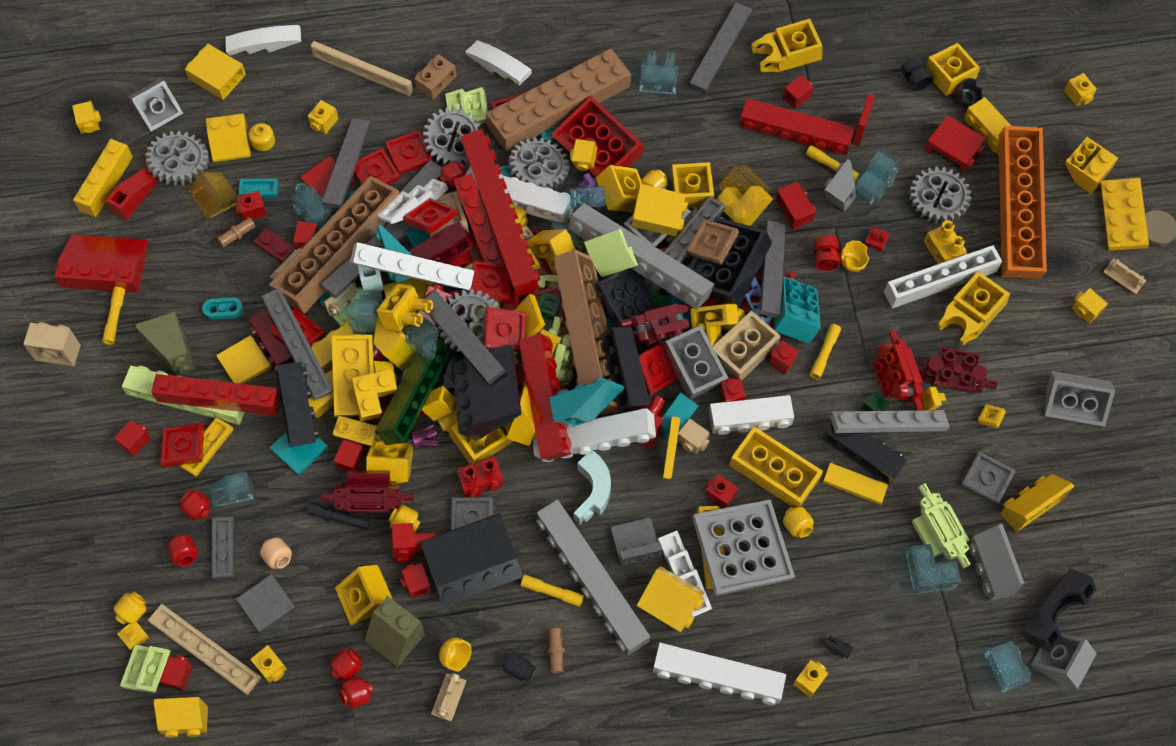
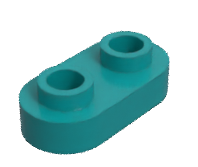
M234 297L209 299L203 304L202 311L205 317L210 320L233 319L242 314L243 306L241 301Z

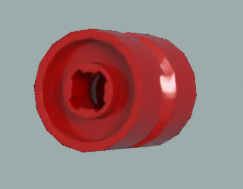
M831 235L817 237L814 240L815 267L822 271L837 269L840 266L838 238Z

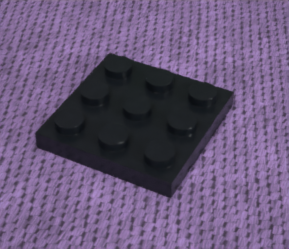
M631 268L620 271L593 285L616 327H618V321L660 308L643 276Z

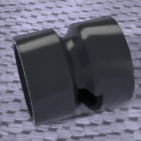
M920 56L907 60L901 67L902 73L908 79L910 87L915 92L927 88L934 81L929 69H926L927 66Z

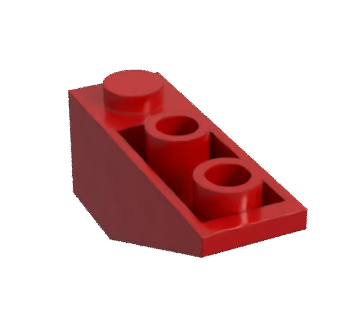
M144 167L119 184L105 200L111 212L128 220L158 182L159 178L158 176L153 177L152 172H149Z

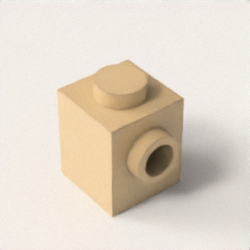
M689 419L679 431L677 441L681 443V446L686 451L697 454L700 449L704 451L708 446L710 432Z

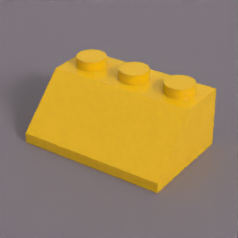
M525 379L519 394L522 414L511 420L506 438L530 446L532 439L536 440L537 437Z
M1054 474L1047 478L1042 476L1034 483L1036 486L1031 489L1026 487L1019 493L1020 497L1016 500L1011 498L1003 504L1005 508L1000 514L1017 533L1062 501L1074 488V485Z

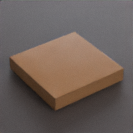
M704 219L686 252L688 255L722 265L739 231L737 228Z

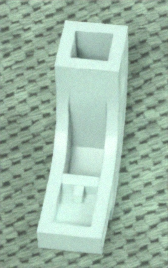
M358 266L364 294L384 291L379 270Z
M593 450L590 454H586L577 464V470L590 481L593 488L590 497L574 512V520L579 525L583 521L587 522L593 516V511L600 516L605 510L610 497L611 478L609 470L602 458Z

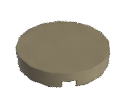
M1152 210L1145 213L1149 244L1160 246L1170 244L1176 237V220L1173 216L1161 210Z

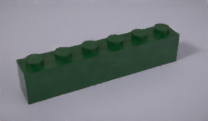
M441 337L423 340L380 420L375 433L386 445L405 443L452 352Z

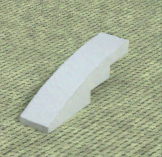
M299 25L274 26L226 37V53L230 56L243 51L252 54L263 49L272 52L301 42V28Z
M477 40L465 51L466 55L492 74L496 72L504 79L509 77L518 85H521L532 74V70L517 59Z
M432 179L424 187L417 185L409 194L402 191L377 217L390 224L403 220L404 215L429 198L437 200L448 190V187L445 183Z
M678 531L657 538L658 542H661L662 552L671 573L705 592L698 572L694 569L687 550L684 549ZM706 592L702 596L704 603L699 611L695 609L692 617L712 609Z

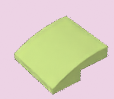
M482 87L468 92L460 89L445 94L447 107L450 112L453 111L454 107H456L457 112H460L463 108V114L466 115L470 112V119L476 117L475 124L486 123L488 109L485 91Z
M622 229L584 242L589 256L601 277L638 265L632 247L627 246Z
M135 645L120 686L135 691L156 693L170 650L153 646Z

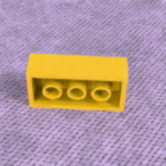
M756 427L752 428L734 453L729 465L789 506L795 508L802 506L823 473L821 469Z

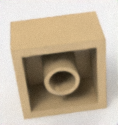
M39 322L38 324L30 323L23 344L35 361L67 366L75 365L81 346L69 327L64 325L50 326L44 322Z

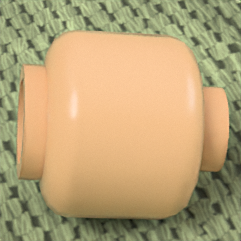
M272 538L263 543L260 556L270 568H284L291 560V549L282 539Z

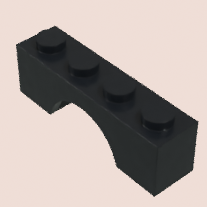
M1070 568L1061 577L1059 584L1049 593L1047 600L1038 608L1034 617L1026 624L1023 630L1030 644L1048 652L1052 651L1062 637L1056 624L1059 614L1070 606L1086 605L1097 590L1091 576Z

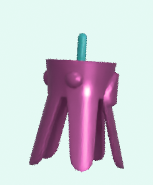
M434 425L424 430L412 432L413 439L407 441L414 442L415 448H420L423 445H439L435 440H425L437 434L434 429L426 431L434 427Z

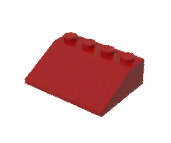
M592 96L551 133V136L569 153L574 149L576 139L595 142L598 149L594 169H588L594 177H597L609 165L629 167L645 152L643 144Z
M71 235L58 259L55 279L61 288L113 291L114 287H122L125 289V292L139 293L149 241L146 239Z

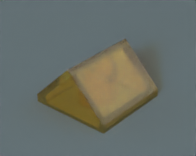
M734 165L719 185L722 191L726 187H734L743 195L750 186H761L768 194L772 191L747 165Z
M201 172L189 189L190 195L207 220L238 203V195L222 172Z

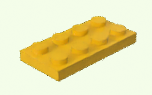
M1130 178L1101 181L1108 251L1148 248L1149 241L1141 179Z
M372 335L331 336L334 417L359 416L351 380L354 377L374 373Z

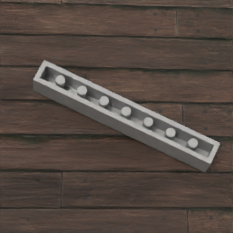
M585 203L571 214L568 229L586 241L622 229L627 246L632 247L638 264L631 267V269L693 308L698 309L709 298L714 283Z
M556 500L538 511L537 526L541 531L545 530L548 535L547 540L552 548H557L559 559L564 565L567 564L569 566L571 577L575 582L579 581L582 586L581 591L586 599H591L594 604L592 606L598 617H603L605 620L604 626L609 634L613 633L617 638L616 644L622 652L625 651L627 655H630L649 643L650 635L560 502Z

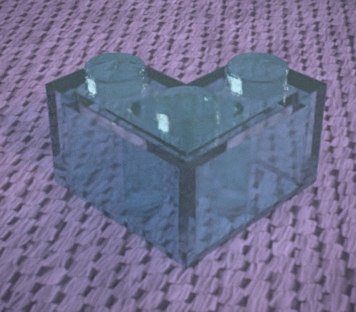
M880 148L870 160L867 171L856 183V195L871 205L876 199L879 201L885 193L884 189L886 187L890 188L894 183L895 176L899 171L898 164L900 160Z
M357 289L356 297H352L351 305L347 306L346 317L349 318V326L352 327L353 334L375 335L378 317L376 310L383 301L381 291Z
M931 544L911 546L907 551L906 558L915 594L955 589L960 584L961 578L957 562L936 564Z

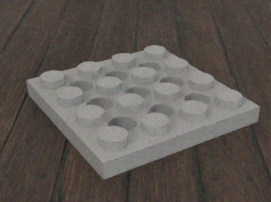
M771 500L698 513L692 516L715 596L785 582L795 578ZM752 520H758L761 523V528H755L752 525ZM733 523L740 524L742 532H736L733 529ZM713 528H721L723 531V535L717 536L714 533ZM758 539H764L767 542V547H760ZM740 542H743L748 546L747 552H743L740 550ZM719 547H726L729 551V555H722L719 551ZM765 558H769L772 560V568L767 567L764 564ZM745 562L753 564V572L745 568ZM731 566L735 570V575H728L725 567Z

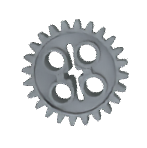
M446 107L445 113L439 109L438 115L433 113L432 119L428 118L427 123L429 125L424 126V130L427 132H423L422 137L427 139L423 141V144L428 145L426 151H432L430 158L437 157L436 163L443 160V166L447 162L450 163L452 161L463 162L465 165L468 164V157L460 137L464 134L460 130L467 129L471 133L478 130L481 125L480 123H474L476 117L469 118L470 112L465 115L463 114V108L460 112H457L456 107L450 112L449 108ZM445 122L449 123L451 128L446 129L442 124ZM458 122L459 127L451 151L447 152L455 124ZM437 140H444L446 145L440 146ZM455 146H461L464 151H456Z
M170 131V136L163 133L162 139L156 137V142H150L151 147H147V153H145L146 166H148L149 172H152L153 177L158 176L160 182L166 179L167 185L170 181H173L174 186H176L178 181L184 185L185 180L189 183H192L191 178L198 180V174L203 175V169H207V163H209L208 150H206L205 144H201V139L196 140L195 135L188 137V132L181 135V132L178 131L177 135H174Z
M536 137L531 142L526 138L525 143L520 141L519 146L515 145L514 149L511 150L508 169H511L510 175H516L515 178L523 182H532L536 186L543 188L548 187L552 189L554 187L557 189L559 184L562 185L564 179L567 178L569 160H566L567 154H562V148L556 149L557 143L550 145L551 140L545 143L543 138L537 141Z
M937 166L934 171L930 168L927 169V172L922 170L920 176L916 175L912 181L909 190V200H913L911 207L917 206L915 212L921 211V218L928 216V222L933 218L935 224L938 223V220H941L942 223L947 219L952 222L954 218L959 220L961 215H965L972 199L970 197L971 190H967L969 184H963L965 178H958L960 173L953 175V169L946 172L945 167H943L942 171H939ZM947 183L937 207L934 208L933 205L943 184Z
M473 289L470 290L469 294L463 290L462 296L456 292V299L448 298L450 307L456 314L460 308H465V313L459 317L474 334L477 329L483 328V333L480 336H476L483 344L485 312L482 316L478 317L477 311L486 307L499 309L500 307L495 305L496 301L490 299L487 293L483 296L481 290L477 294ZM472 318L474 321L468 325L467 322L471 321ZM441 326L438 327L440 331H444ZM445 331L440 334L442 338H446L444 342L447 345L451 344V349L455 350L458 347Z

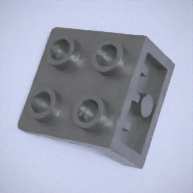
M651 518L611 527L621 567L662 556L661 542H657Z

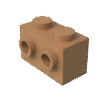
M438 54L428 62L422 71L416 74V89L434 100L456 77L455 65Z

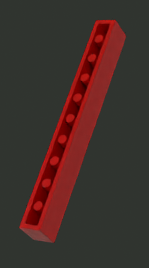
M482 129L460 136L517 297L540 289L537 281H540L541 278L538 270H533L532 265H535L532 254H527L526 252L530 248L526 238H521V234H524L521 224H516L515 219H518L515 207L510 208V204H513L510 194H505L504 190L508 188L504 178L500 179L499 177L502 174L498 163L494 164L497 158L494 150H489V146H492L489 136H484Z

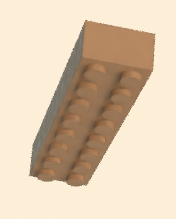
M609 49L487 112L486 126L505 152L514 149L515 145L519 146L520 141L525 143L526 138L531 140L543 131L546 132L552 129V126L561 124L590 96L601 103L628 89L631 83V73L614 51Z
M370 176L269 284L271 289L280 288L288 305L293 308L296 307L305 314L325 292L321 288V283L351 257L354 244L357 242L366 244L375 236L376 226L382 225L384 227L388 223L379 219L377 215L400 194L399 191Z
M574 249L554 257V270L558 275V289L563 301L561 305L566 316L565 325L569 331V345L573 351V365L578 376L577 385H589L593 383V380L599 378L611 381L601 334L606 332L608 327L603 302L593 286L598 283L596 268L590 256ZM616 398L599 415H607L618 411Z

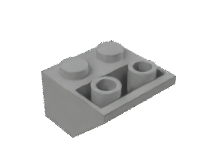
M849 159L838 166L836 169L837 174L833 179L829 178L824 186L826 200L843 212L847 210L856 198L852 165Z

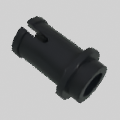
M829 635L824 648L841 655L842 659L843 657L848 659L853 649L849 642L846 644Z

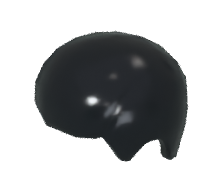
M965 79L956 90V99L965 108H969L983 99V88L977 86L976 79Z

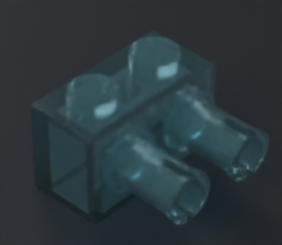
M651 51L646 52V63H642L639 91L676 94L678 66H675L676 55L671 52V59H669V52L664 54V65H656L657 52L653 51V57H651Z
M300 183L295 188L297 193L291 197L293 202L292 208L297 215L301 214L304 217V222L317 223L320 230L334 215L333 209L322 206L323 198L310 184L306 186V184Z

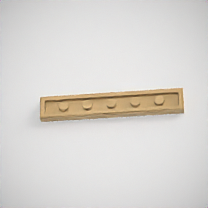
M313 41L311 44L313 57L407 96H410L413 92L412 82L408 79Z
M162 603L147 620L246 695L251 692L261 679L258 674Z

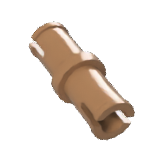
M248 217L238 225L231 226L230 230L216 239L220 246L224 248L234 240L241 239L242 235L256 226L251 218Z
M549 629V648L547 651L550 654V673H563V653H565V650L562 648V629Z

